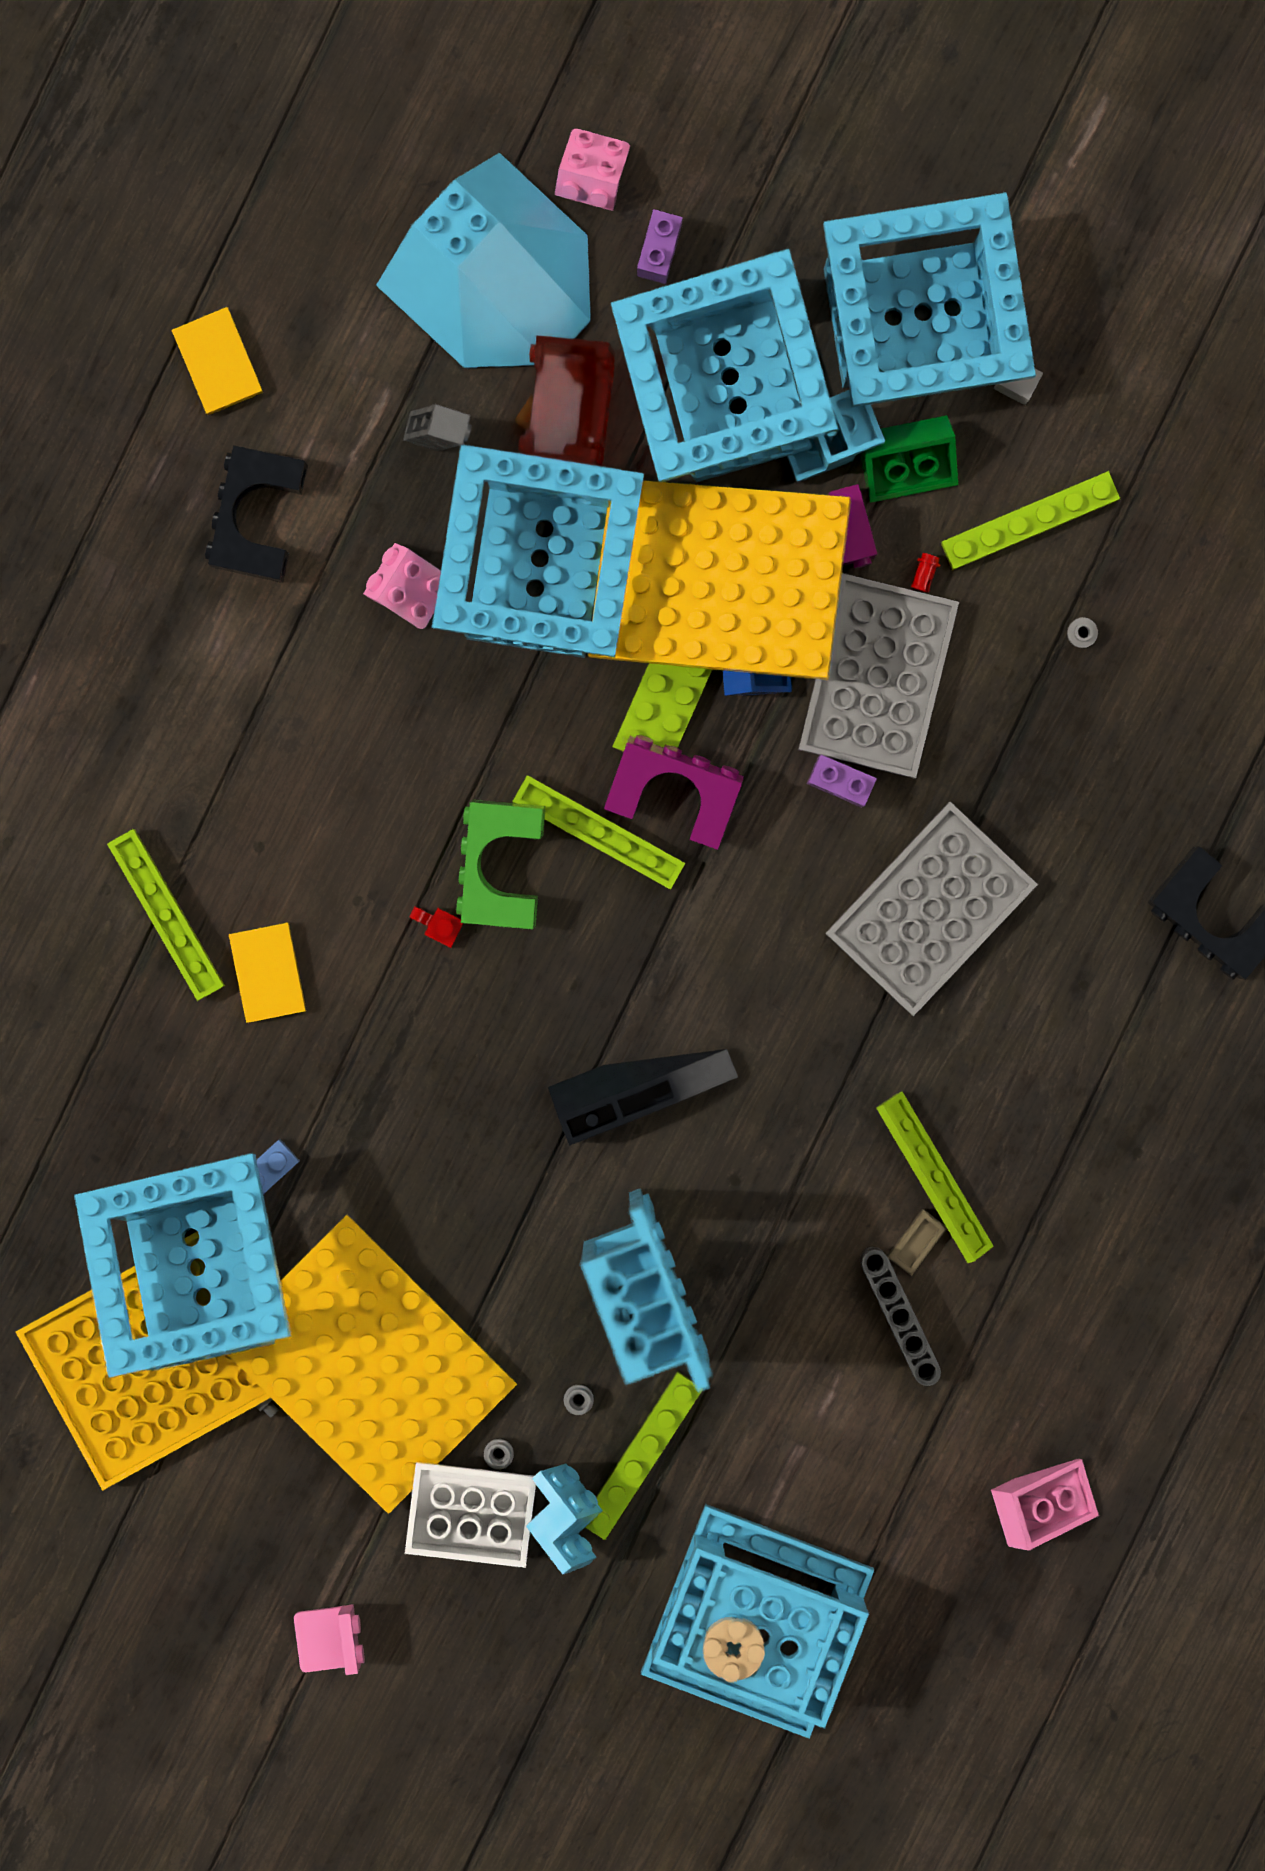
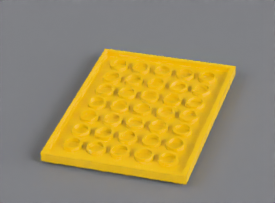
M643 481L615 657L590 653L587 655L590 658L829 680L851 506L850 497ZM611 501L609 503V507H607L595 601L598 589V582L601 570V563L604 551Z
M348 1214L280 1280L291 1337L275 1340V1344L228 1354L388 1514L413 1490L416 1462L439 1464L517 1385Z
M195 1232L186 1237V1244L188 1246L196 1245L199 1241V1233ZM198 1258L191 1263L190 1269L192 1274L200 1276L204 1272L205 1264L203 1260ZM133 1266L121 1273V1280L132 1338L135 1340L148 1337L136 1268ZM206 1288L198 1291L196 1295L198 1304L205 1306L210 1302L211 1294ZM92 1290L16 1331L102 1491L271 1398L228 1355L162 1370L138 1371L109 1378Z

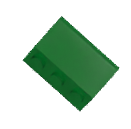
M947 415L881 428L885 443L860 453L870 503L958 485L956 439Z

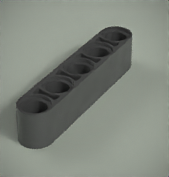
M874 1246L867 1247L860 1255L861 1267L906 1362L918 1383L923 1386L934 1385L941 1376L940 1366L895 1271L882 1249ZM873 1254H878L882 1257V1263L876 1269H870L866 1264L868 1257ZM884 1282L894 1283L895 1290L891 1295L883 1296L880 1294L879 1289ZM897 1309H905L908 1312L907 1319L902 1323H896L892 1319L893 1313ZM911 1336H918L921 1340L919 1347L915 1350H909L905 1346L907 1339ZM925 1363L932 1364L934 1368L931 1375L921 1377L918 1374L921 1365Z

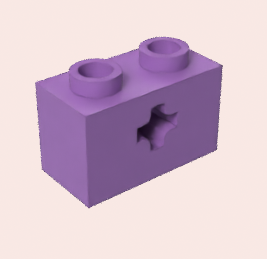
M653 209L637 267L638 277L666 284L680 235L683 217Z
M819 755L807 784L862 808L865 806L877 778L824 755Z

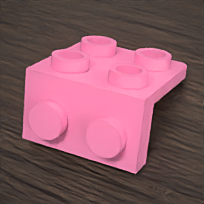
M573 129L559 167L555 195L613 211L619 181L630 149L629 143L589 131Z
M394 543L384 553L382 564L378 571L368 579L366 590L363 594L390 609L417 628L423 629L435 612L441 570L410 549Z
M354 1605L299 1611L295 1614L294 1624L300 1669L303 1672L345 1667L346 1675L358 1674L361 1663L365 1662L363 1645L358 1644L357 1634L361 1633L359 1615L354 1613Z

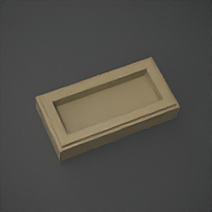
M922 1209L887 1255L888 1259L912 1276L946 1231L947 1227Z

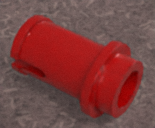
M922 553L921 558L917 559L919 565L911 588L926 593L930 592L936 569L941 566L938 564L939 557Z

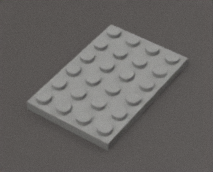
M842 573L829 680L815 679L798 750L916 778L959 602Z
M948 802L825 934L914 1016L1038 884L957 807Z

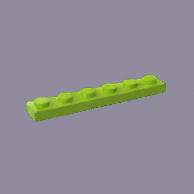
M1107 471L941 542V545L953 571L1114 503L1120 497L1111 475Z
M528 775L513 800L517 804L546 806V821L670 890L685 865L679 859Z
M132 829L107 844L196 1000L200 1001L224 987L225 984L136 830Z
M899 1092L876 1107L967 1263L974 1262L994 1246L904 1093Z
M677 1371L597 1494L598 1505L603 1511L585 1528L606 1540L702 1392V1390L697 1391L693 1380Z

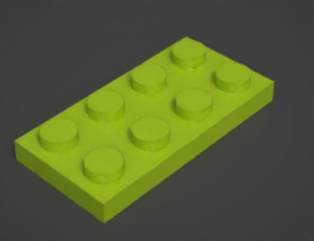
M649 663L612 747L624 752L630 736L642 735L652 739L653 744L663 748L665 745L678 748L712 669Z

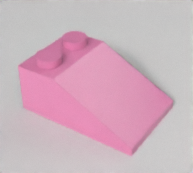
M1076 1459L1014 1478L991 1490L1008 1547L1029 1551L1099 1516L1082 1459Z

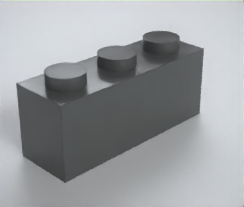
M437 404L410 411L403 441L434 451L462 446L463 442L468 440L471 432V424H468L470 415Z

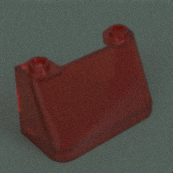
M537 335L536 344H531L529 361L534 363L536 369L530 430H527L525 435H520L519 453L603 467L615 370V352L609 342Z

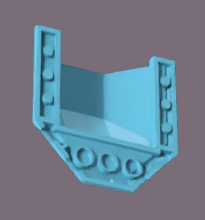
M498 153L454 179L412 224L376 286L464 368H500L525 365L550 366L591 322L588 235L502 154Z

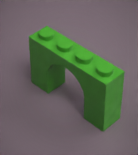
M472 800L470 807L465 806L463 824L468 825V835L462 838L461 854L466 855L465 867L461 866L459 871V884L464 885L463 897L458 896L456 913L461 915V923L534 929L537 918L538 896L505 893L492 887L483 875L481 857L486 845L499 837L511 836L541 839L544 832L546 806Z

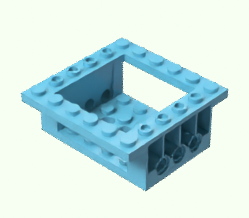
M1007 193L824 222L823 227L828 252L824 266V275L842 388L849 387L852 407L1031 379L1036 376ZM976 228L980 230L973 243L861 261L859 247ZM948 301L957 302L961 308L960 314L957 316L948 315L944 310V304ZM921 305L928 307L931 311V317L926 321L918 320L914 314L916 307ZM890 310L897 311L901 315V322L895 326L889 325L885 321V313Z
M789 249L611 303L660 483L688 474L696 482L812 449L811 438L838 431ZM648 326L652 328L658 340L684 442L678 443L649 337ZM721 340H726L731 344V350L725 356H719L714 352L716 343ZM734 369L739 373L738 381L735 384L726 385L723 383L722 376L726 370ZM741 398L746 401L747 407L743 413L734 414L730 411V404L734 399Z
M462 445L458 460L432 628L463 633L468 640L585 658L586 653L615 657L644 473ZM484 481H486L489 486V496L472 602H466ZM610 501H611L610 513H609V519H608V525H607V532H606V538H605V544H604V551H603V557H602V563H601V570H600V576H599V582H598V589H597V595H596V601H595V608H594L593 620L591 621V619H592V613H593V607H594L595 594H596V587H597V579H598L599 564H600V557H601V550H602V542H603V535H604L606 512H607V507H609V503H610ZM542 521L550 522L554 528L552 534L548 537L539 536L536 533L538 523ZM536 551H544L548 554L549 561L545 566L536 567L532 564L531 557ZM537 580L544 585V591L540 596L532 597L527 593L526 588L531 581Z
M255 1154L239 1156L74 1195L109 1378L138 1371L167 1369L275 1344V1340L291 1337ZM110 1219L127 1221L148 1337L135 1340L132 1338ZM190 1229H195L199 1233V1241L194 1246H188L185 1242V1234ZM199 1258L203 1260L205 1270L200 1276H195L192 1274L190 1266L195 1259ZM206 1288L211 1294V1300L205 1306L199 1305L196 1300L198 1291Z
M641 1188L629 1192L630 1214L634 1223L584 1241L581 1262L583 1271L626 1384L687 1362L697 1391L709 1387L708 1378L713 1376L705 1341L702 1334L697 1335L695 1328L693 1329L692 1325L697 1323L692 1307H687L684 1299H682V1296L687 1294L681 1278L676 1279L673 1269H671L676 1267L670 1249L666 1251L662 1239H665L660 1222L655 1221V1209L649 1194L643 1195ZM634 1313L633 1318L630 1320L629 1315Z
M705 1504L642 1667L641 1675L810 1739L815 1725L822 1728L826 1727L869 1613L864 1596L874 1573V1568ZM725 1542L835 1584L831 1596L728 1558L724 1554L723 1544ZM724 1617L747 1619L758 1629L766 1630L769 1633V1639L764 1643L765 1657L758 1670L750 1677L735 1682H728L716 1676L708 1668L704 1660L703 1643L706 1632L713 1623ZM787 1640L796 1642L798 1645L797 1651L792 1655L783 1654L780 1650L783 1642ZM732 1642L727 1643L728 1651L726 1653L728 1655L734 1654L736 1656L740 1654L739 1648L742 1646L740 1643L735 1645Z

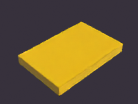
M228 307L172 329L207 415L263 393Z
M289 923L229 934L246 1023L307 1011Z

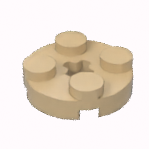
M721 1618L713 1623L706 1632L703 1643L704 1660L708 1668L725 1681L735 1682L746 1679L758 1670L765 1657L764 1641L761 1632L747 1619ZM732 1642L734 1645L740 1643L742 1645L739 1648L740 1654L736 1656L734 1654L728 1655L726 1653L728 1651L727 1643Z

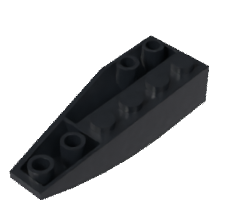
M721 1049L606 1064L551 1085L548 1089L570 1146L735 1079L738 1076L728 1050Z

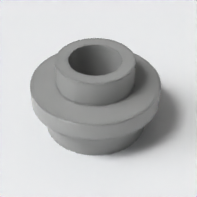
M1078 618L1069 625L1067 636L1072 645L1078 648H1086L1096 641L1098 629L1092 620ZM1080 627H1085L1088 630L1086 638L1079 636L1078 630Z
M580 1384L571 1386L564 1395L566 1409L574 1415H583L590 1411L594 1403L592 1391ZM581 1394L585 1400L582 1404H576L573 1401V1397Z
M494 1439L484 1449L485 1462L493 1469L500 1470L508 1467L514 1457L513 1447L504 1439ZM502 1449L505 1453L504 1457L496 1458L493 1454L494 1450Z

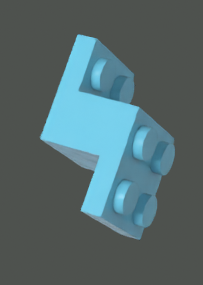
M850 390L830 397L838 431L811 438L812 449L787 456L797 483L852 462L857 454L885 443L871 404L852 407Z
M567 1464L542 1470L532 1478L550 1504L526 1526L563 1575L587 1566L597 1558L592 1552L591 1544L584 1537H581L579 1532L603 1511L598 1505L596 1496L591 1491L586 1490L579 1480L578 1473Z

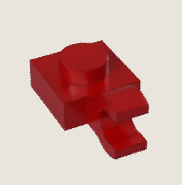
M414 906L409 916L415 921L428 926L424 935L450 948L463 925L460 918L440 908H437L435 914L432 915Z

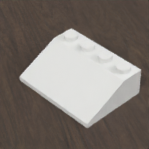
M416 1462L405 1554L526 1568L530 1531L526 1526L532 1520L536 1484L532 1480L534 1476Z

